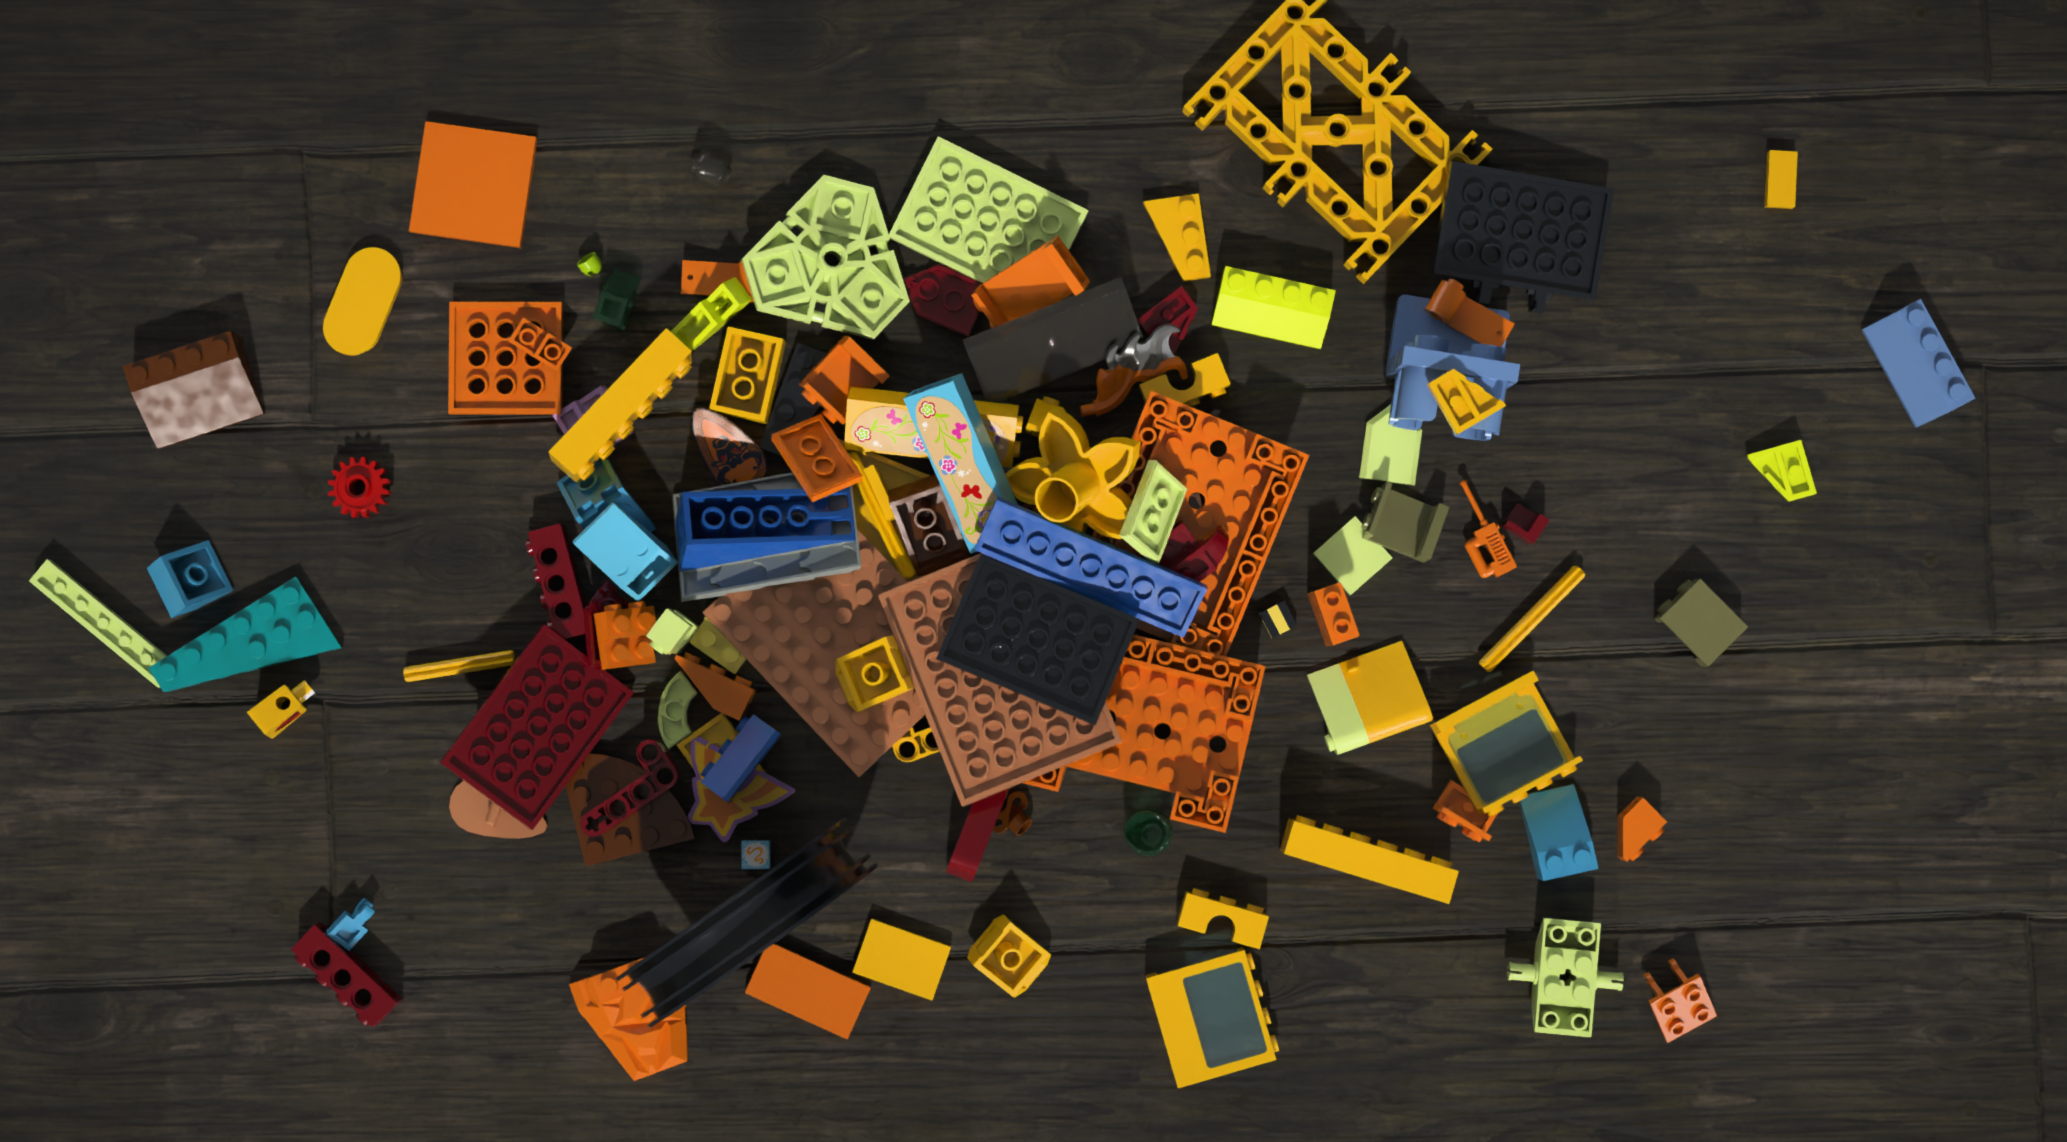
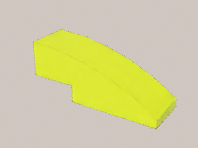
M736 277L727 280L707 299L699 302L671 333L693 351L729 322L752 298Z

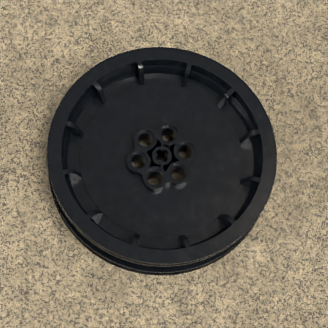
M846 818L837 822L615 978L618 982L627 975L631 982L622 988L623 991L638 983L649 996L652 1006L640 1014L642 1018L652 1012L656 1016L647 1024L648 1028L667 1018L756 957L841 896L879 866L877 863L872 864L868 868L863 865L871 857L870 853L857 861L850 856L841 839L851 833L853 829L851 827L843 833L838 829L841 824L847 821Z

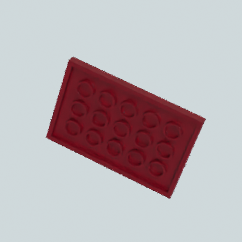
M544 624L527 644L439 763L528 829L533 830L634 692L607 671L602 670L600 666L588 667V657Z

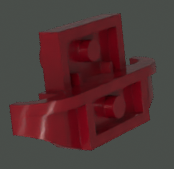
M1180 520L1173 526L1161 560L1156 564L1201 582L1217 570V566L1225 555L1229 535L1220 525L1205 541L1203 538L1197 541L1182 520ZM1139 552L1136 553L1137 556L1145 558Z

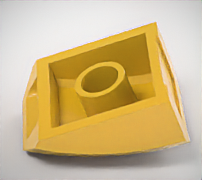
M894 635L883 637L835 660V673L848 704L856 712L870 708L915 688Z
M1003 914L993 919L984 933L971 945L967 958L974 967L1015 998L1025 992L1048 965L1051 954Z

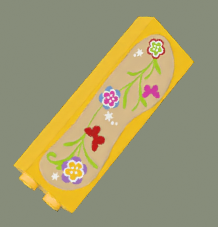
M850 387L847 398L844 448L846 450L929 459L903 400L909 393ZM974 400L1001 466L1012 468L1013 458H1019L1021 441H1015L1016 433H1022L1023 416H1018L1019 405Z

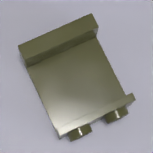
M1386 482L1380 488L1377 487L1372 495L1371 503L1374 506L1371 514L1367 513L1362 522L1361 529H1364L1362 538L1423 563L1430 560L1449 506L1441 503L1435 506L1428 505L1391 490L1392 483Z
M1688 579L1677 589L1679 594L1672 601L1667 599L1657 609L1659 614L1654 619L1658 623L1663 622L1696 655L1694 660L1701 667H1708L1748 626L1701 579H1694L1693 581Z

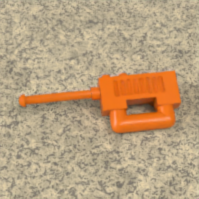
M1463 479L1460 481V485H1462L1482 527L1473 532L1474 537L1465 542V548L1480 577L1487 578L1493 574L1495 578L1517 568L1516 562L1503 540L1505 539L1504 535L1498 531L1500 529L1499 525L1494 522L1489 524L1488 520L1484 518L1466 483L1468 481ZM1482 545L1486 546L1492 558V562L1488 565L1478 549Z

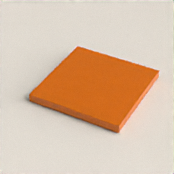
M425 121L409 232L521 248L537 137Z

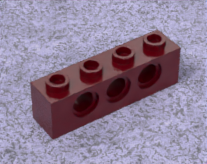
M560 523L528 532L529 539L526 540V547L529 555H534L536 566L533 567V573L536 582H541L543 593L540 594L541 604L544 610H548L551 619L547 621V626L565 640L584 636L583 610L586 607V602L566 526ZM553 548L557 552V559L554 563L548 564L544 556L547 550ZM560 575L564 579L565 584L562 590L556 592L552 588V580ZM563 603H568L572 608L571 615L566 619L559 615V607Z
M322 922L314 924L291 949L296 954L294 956L295 960L305 968L309 966L316 973L315 978L320 984L325 987L330 986L337 993L335 997L340 1003L346 1007L350 1005L357 1012L356 1017L360 1022L372 1027L379 1025L403 999L352 950L348 951L328 937L326 933L328 928ZM321 950L329 953L330 962L328 964L320 961L319 954ZM342 969L347 970L351 975L349 984L343 983L340 979V971ZM362 989H367L371 993L370 1003H365L361 1000L360 992Z

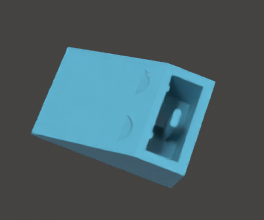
M614 502L572 541L612 581L638 602L678 563L667 545Z

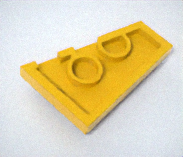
M1199 193L1143 201V205L1168 250L1167 252L1181 280L1184 282L1210 278L1211 273Z

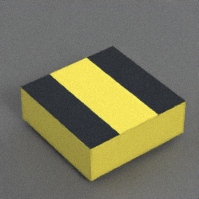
M1285 601L1259 613L1271 638L1297 626Z

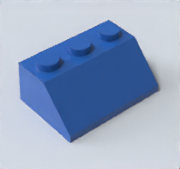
M754 714L750 719L746 716L735 729L739 732L733 741L727 739L718 751L721 754L715 764L710 761L700 774L704 777L701 783L727 803L733 799L781 736L779 732Z

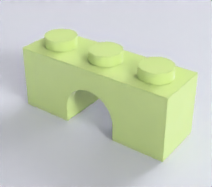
M667 608L646 636L652 640L649 645L659 653L671 655V653L680 654L699 626L680 611H673Z

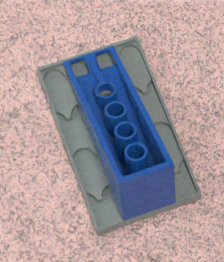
M793 472L673 494L672 502L681 602L725 596L728 593L761 589L765 586L813 580L815 577L850 573L861 568L852 485L812 502Z

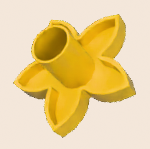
M1055 407L1048 412L1041 426L1039 449L1042 457L1027 459L1010 469L1005 475L1014 496L1022 502L1036 505L1038 511L1046 519L1062 523L1083 533H1086L1090 526L1097 533L1106 537L1123 539L1119 535L1132 500L1128 494L1116 485L1124 480L1134 469L1139 458L1141 441L1126 437H1112L1099 442L1091 448L1082 426L1070 414Z

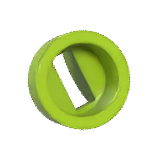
M591 252L579 260L577 266L581 272L591 277L601 271L602 263L597 254Z

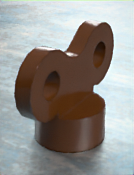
M1016 791L1009 795L1007 807L999 813L997 820H1002V825L997 827L995 823L993 832L1001 834L1009 828L1016 836H1020L1029 829L1033 820L1024 812L1029 803L1028 797L1024 793ZM1020 798L1021 804L1015 806V800Z

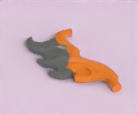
M1163 324L1153 330L1150 337L1144 342H1138L1140 338L1139 333L1134 334L1126 342L1124 349L1120 353H1116L1118 349L1116 343L1109 347L1105 356L1108 369L1104 370L1101 368L1097 373V398L1091 404L1080 406L1081 416L1095 414L1097 417L1113 410L1124 401L1134 383L1138 381L1147 382L1168 370L1176 369L1179 371L1181 379H1187L1185 363L1181 358L1173 355L1168 343L1171 334L1180 332V329L1173 324Z

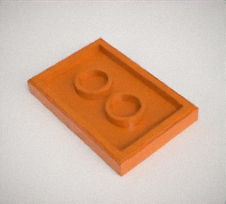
M822 414L772 434V442L812 502L862 481L863 475Z

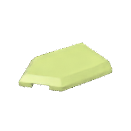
M1390 404L1366 423L1359 478L1415 486L1422 429L1419 428L1414 431L1388 425Z

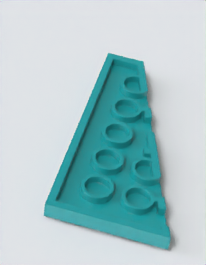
M294 577L148 669L162 691L169 692L343 647L299 579Z

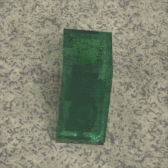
M614 269L600 293L593 319L598 323L624 331L642 278Z

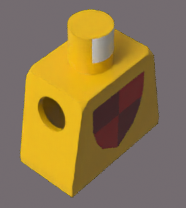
M305 680L292 690L288 686L283 685L250 709L247 714L265 735L273 739L306 712L307 709L302 703L315 694V692ZM290 700V706L282 710L283 703Z

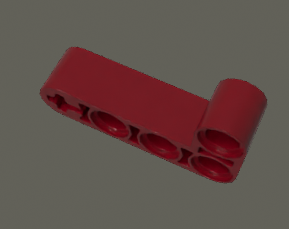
M650 739L638 745L636 755L647 773L582 817L581 829L586 835L596 837L608 832L679 783L681 779L680 769L660 741ZM649 744L654 745L658 750V755L654 760L647 759L644 754L645 747ZM663 768H668L673 772V780L669 784L663 783L660 779V772ZM640 784L647 785L650 790L649 797L645 800L640 799L636 794V789ZM616 800H621L626 805V811L623 815H617L613 811V803ZM605 814L609 817V819L599 823L600 830L590 827V824L593 822L592 818L597 819Z
M1009 788L972 804L946 873L969 882L973 881Z

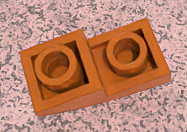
M525 318L521 319L508 342L555 371H558L572 349L569 345Z

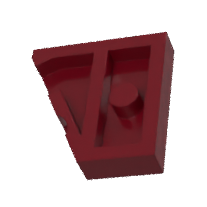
M1179 286L1136 319V321L1148 337H1150L1153 330L1163 324H1173L1178 327L1180 332L1172 333L1168 341L1170 350L1175 355L1198 307L1184 288Z

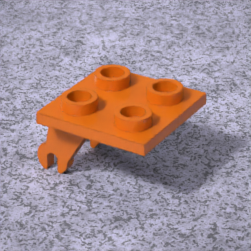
M1673 958L1668 960V963L1681 983L1680 986L1664 994L1649 972L1643 974L1646 983L1656 996L1648 1001L1667 1043L1717 1016L1701 976L1696 974L1687 978Z

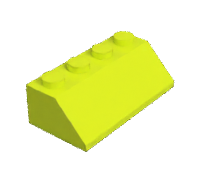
M1225 266L1211 325L1321 349L1336 290Z

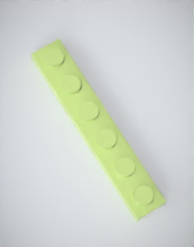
M47 559L29 582L150 682L160 688L148 668L167 657V655L56 563Z

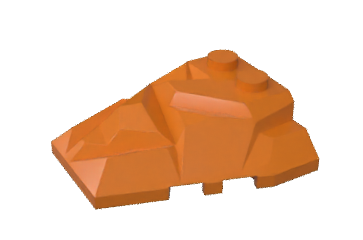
M643 958L569 984L580 1014L586 1019L634 1081L688 1061L686 1005L656 1025L648 1028L647 1024L656 1016L653 1012L644 1018L640 1016L641 1013L652 1006L647 993L638 983L623 991L622 988L631 982L627 975L618 982L615 980V978Z

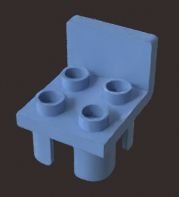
M1401 295L1396 301L1385 373L1386 377L1395 378L1388 425L1415 431L1421 428L1423 421H1432L1436 417L1438 404L1426 384L1451 369L1457 370L1466 379L1484 388V391L1504 402L1506 389L1518 382L1520 364L1505 362L1506 340L1502 347L1479 344L1428 315L1424 309L1430 298ZM1488 308L1507 320L1510 319V314L1507 311ZM1503 408L1457 435L1452 430V434L1457 438L1481 441L1490 440L1492 433L1498 436Z

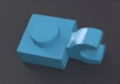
M363 898L356 906L352 915L345 910L326 930L327 936L350 951L368 931L367 925L364 923L375 913V910L372 908L373 903Z

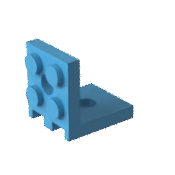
M608 457L605 460L598 459L593 466L595 468L594 472L585 481L580 478L576 483L567 475L556 482L574 518L583 529L593 522L612 502L649 532L656 529L653 522L625 489Z

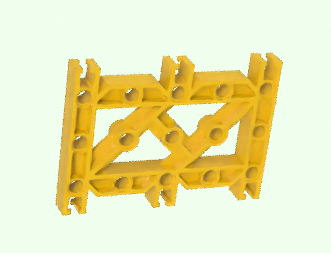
M1286 0L1184 105L1182 112L1189 117L1195 111L1193 108L1201 101H1205L1207 106L1212 109L1204 118L1201 117L1195 122V125L1203 131L1222 110H1225V125L1268 165H1282L1263 187L1271 195L1274 192L1272 190L1274 184L1283 177L1293 185L1286 195L1280 193L1277 196L1279 198L1278 204L1284 207L1302 187H1305L1306 201L1349 242H1363L1357 251L1345 262L1344 266L1348 270L1354 269L1357 266L1355 261L1361 255L1366 254L1374 262V265L1367 273L1364 271L1356 276L1364 284L1443 202L1449 162L1457 161L1478 165L1492 151V148L1484 142L1481 145L1483 149L1479 152L1480 155L1474 160H1470L1462 152V149L1467 143L1472 146L1476 143L1475 138L1478 135L1472 130L1450 151L1449 136L1406 95H1392L1411 73L1407 67H1404L1402 71L1399 70L1397 73L1399 77L1392 83H1389L1386 78L1381 76V73L1387 66L1390 68L1398 62V59L1392 53L1371 74H1368V59L1324 18H1312L1327 0H1316L1311 6H1307L1303 0ZM1295 8L1300 11L1301 17L1299 19H1292L1288 16L1287 10ZM1332 46L1340 49L1342 56L1334 58L1329 55L1327 49ZM1252 48H1258L1263 53V57L1253 59L1248 51ZM1280 50L1283 133L1240 93ZM1309 52L1361 100V116L1334 114L1332 116L1311 117ZM1293 86L1301 88L1303 96L1300 98L1291 96L1289 88ZM1368 86H1379L1382 90V95H1371ZM1220 88L1225 96L1219 100L1214 99L1210 95V90ZM1335 124L1341 126L1344 134L1342 136L1332 135L1329 129L1330 126ZM1409 124H1419L1422 127V134L1415 135L1411 133ZM1254 126H1259L1263 128L1265 136L1255 138L1252 136L1250 129ZM1391 130L1434 169L1394 212L1392 206L1393 164L1391 160ZM1362 144L1364 209L1312 161V145L1338 147L1341 145ZM1372 163L1381 164L1384 168V173L1382 175H1375L1371 171L1370 165ZM1296 164L1303 166L1305 175L1301 177L1293 175L1291 166ZM1414 201L1421 202L1424 206V213H1415L1411 208V203ZM1341 203L1344 205L1345 214L1336 215L1332 211V204ZM1380 241L1384 243L1386 252L1384 254H1377L1373 250V242Z

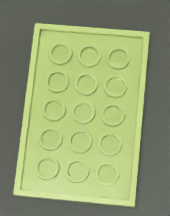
M938 136L888 236L890 239L978 282L984 283L1057 235L1067 249L1070 250L1088 214V210Z

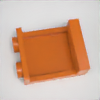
M844 335L799 385L804 389L801 394L813 405L818 402L824 408L821 413L832 424L837 421L844 425L846 423L847 398L850 387L873 389L878 383L883 384L890 375L851 337Z
M1341 583L1307 593L1325 646H1333L1359 636Z

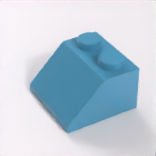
M209 540L160 556L147 567L171 618L194 611L233 591Z

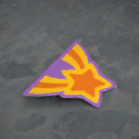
M698 736L691 741V760L696 777L692 778V787L696 801L687 816L690 824L710 825L721 841L727 842L738 823L758 815L757 810L775 805L795 792V789L763 771L755 769L733 799L727 803L701 783L704 777L700 774L710 761L715 764L721 757V754L718 753L720 748L714 744H711L706 749L705 746L709 742Z

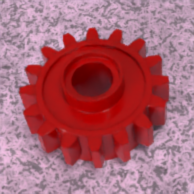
M350 457V465L341 461L339 464L342 470H332V474L336 476V479L329 480L327 483L334 486V490L328 492V496L337 498L332 505L335 507L342 506L340 513L345 515L351 511L352 518H358L360 512L364 518H370V511L377 514L380 513L379 506L381 504L387 505L388 502L385 500V497L392 494V491L387 490V485L392 482L384 477L387 470L384 468L377 469L379 463L373 460L369 464L366 457H361L360 463L355 457ZM363 480L365 491L361 495H357L355 485Z

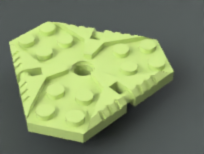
M823 175L787 212V218L783 222L778 221L742 258L741 262L757 311L808 324L814 321L821 323V327L874 340L910 300L894 250L889 251L887 242H889L890 237L888 236L875 189ZM794 226L801 231L797 237L790 231ZM876 246L879 254L871 256L869 248ZM827 254L836 256L839 264L837 266L828 265L825 262L824 256ZM815 303L825 305L824 312L814 310Z

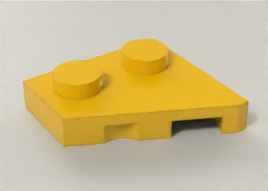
M1455 369L1449 370L1426 384L1455 435L1506 406L1502 400L1496 399L1484 391V388L1476 383H1472Z

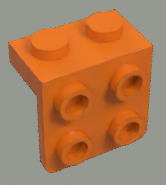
M1450 780L1433 807L1434 810L1439 812L1437 818L1453 827H1456L1457 824L1463 827L1461 833L1474 841L1476 840L1479 843L1482 839L1489 841L1492 836L1486 832L1497 814L1490 817L1488 813L1478 815L1465 789Z

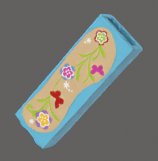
M961 373L913 390L903 400L968 550L972 554L978 552L974 550L975 544L997 496L1018 505L964 376Z

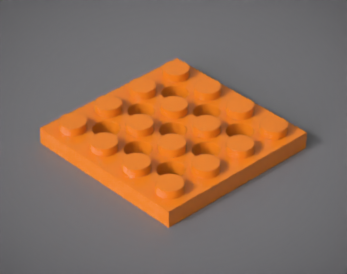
M449 302L448 414H562L563 363L558 371H555L541 361L536 366H530L527 363L528 353L508 342L510 337L502 338L499 334V328L504 323H511L515 330L521 319L525 318L531 323H539L544 331L563 342V303ZM476 323H483L486 329L485 334L480 338H474L471 334V328ZM475 351H483L485 354V361L480 366H474L471 362V355ZM503 351H511L513 354V361L508 366H502L499 363V355ZM480 378L484 381L485 388L483 392L474 394L470 388L473 380ZM503 379H510L513 383V389L508 394H502L499 391L498 386ZM531 379H538L541 382V389L536 394H530L527 391L526 386Z

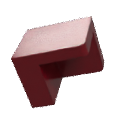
M1516 504L1502 524V527L1530 545L1536 542L1549 519L1542 514L1536 515L1522 505Z

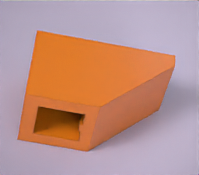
M1636 797L1617 816V856L1620 860L1626 862L1629 859L1631 861L1637 859L1644 851L1642 847L1649 840H1656L1664 832L1662 827L1667 823L1643 797Z

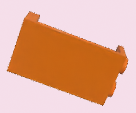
M1057 235L979 285L971 296L976 308L980 312H984L989 319L990 327L994 333L1000 335L1003 340H1006L1013 330L1072 293L1076 296L1083 292L1090 283V280Z

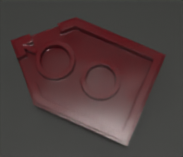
M941 264L903 278L917 316L967 337L970 336L980 313L971 295L982 284L981 282Z
M608 581L603 583L583 610L588 667L601 666L594 614L604 612V606L621 604L622 609H629V602L623 600Z

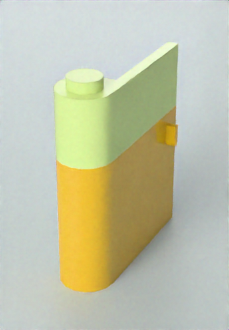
M1402 641L1307 675L1327 725L1328 735L1324 736L1326 745L1330 752L1335 751L1337 755L1433 721L1430 707Z

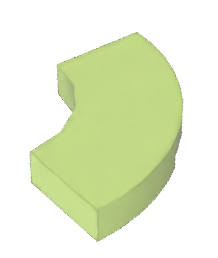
M682 671L678 672L667 684L659 705V730L668 749H671L693 733L688 724L687 711L691 701L698 692Z

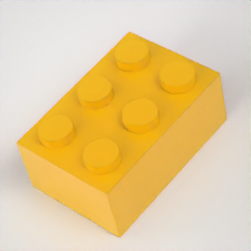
M728 327L709 409L719 414L768 424L786 346L784 339Z

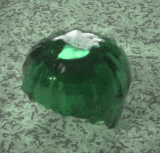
M1152 808L1141 809L1132 813L1127 818L1123 828L1125 840L1132 851L1147 857L1156 856L1164 852L1169 847L1173 835L1172 825L1167 816L1161 813L1160 810Z

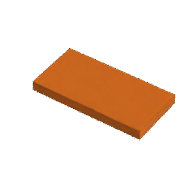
M774 943L763 951L745 993L848 1040L871 986Z

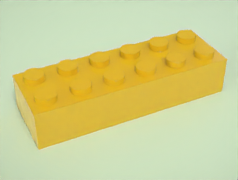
M666 328L548 451L551 461L574 482L577 483L580 478L585 481L594 472L595 468L593 466L598 459L605 460L615 449L613 445L619 437L624 440L634 429L632 425L638 417L644 419L651 412L654 400L657 397L663 399L673 388L671 386L673 380L677 376L682 379L692 368L690 365L692 363V351Z
M1297 815L1296 820L1288 819L1279 849L1282 853L1440 902L1450 903L1459 873L1458 870L1452 868V862L1432 856L1431 861L1425 860V854L1405 848L1404 853L1397 851L1398 846L1378 840L1377 845L1370 843L1371 838L1352 831L1349 837L1343 835V829L1324 823L1323 828L1315 826L1316 821Z

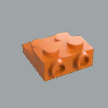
M645 601L628 603L629 609H622L621 604L604 606V612L594 614L602 670L656 663L654 648L649 645L652 640L646 636L656 623L654 606L646 607Z

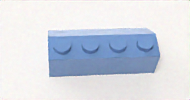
M1921 299L1862 329L1865 338L1915 428L1975 399Z

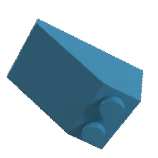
M1574 784L1530 793L1528 797L1519 801L1537 879L1546 881L1599 869L1592 838Z

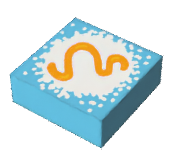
M742 840V869H770L771 840Z

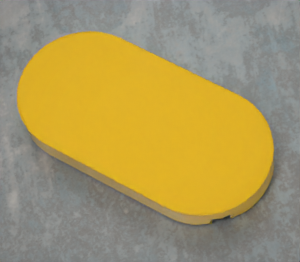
M370 247L356 252L349 259L323 322V332L328 344L342 354L356 356L369 351L377 344L403 278L398 261L386 250Z

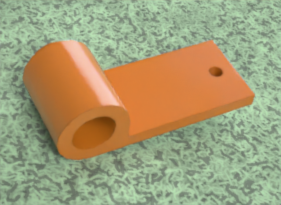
M682 260L681 294L710 296L723 282L736 277L751 296L752 300L749 303H754L741 261L739 263Z
M1451 278L1448 281L1442 280L1424 311L1434 319L1479 344L1502 347L1515 323L1466 297L1465 292L1462 290L1464 286Z

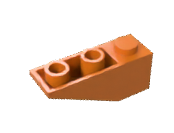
M685 652L684 657L676 655L675 660L713 709L739 721L743 720L756 692V689L750 687L751 681L738 675L735 680L725 676L727 670L711 664L709 668L699 664L700 658Z

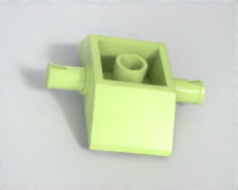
M1543 918L1535 945L1534 964L1508 963L1507 969L1519 972L1507 971V980L1532 982L1531 1008L1534 1032L1591 1037L1595 990L1597 988L1622 990V983L1612 981H1624L1622 972L1598 971L1597 968L1601 923ZM1567 969V972L1570 973V976L1564 982L1559 978L1560 974H1565V971Z

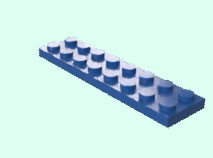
M998 496L974 547V550L1183 638L1208 589L1204 583L1062 523L1050 521L1043 515Z

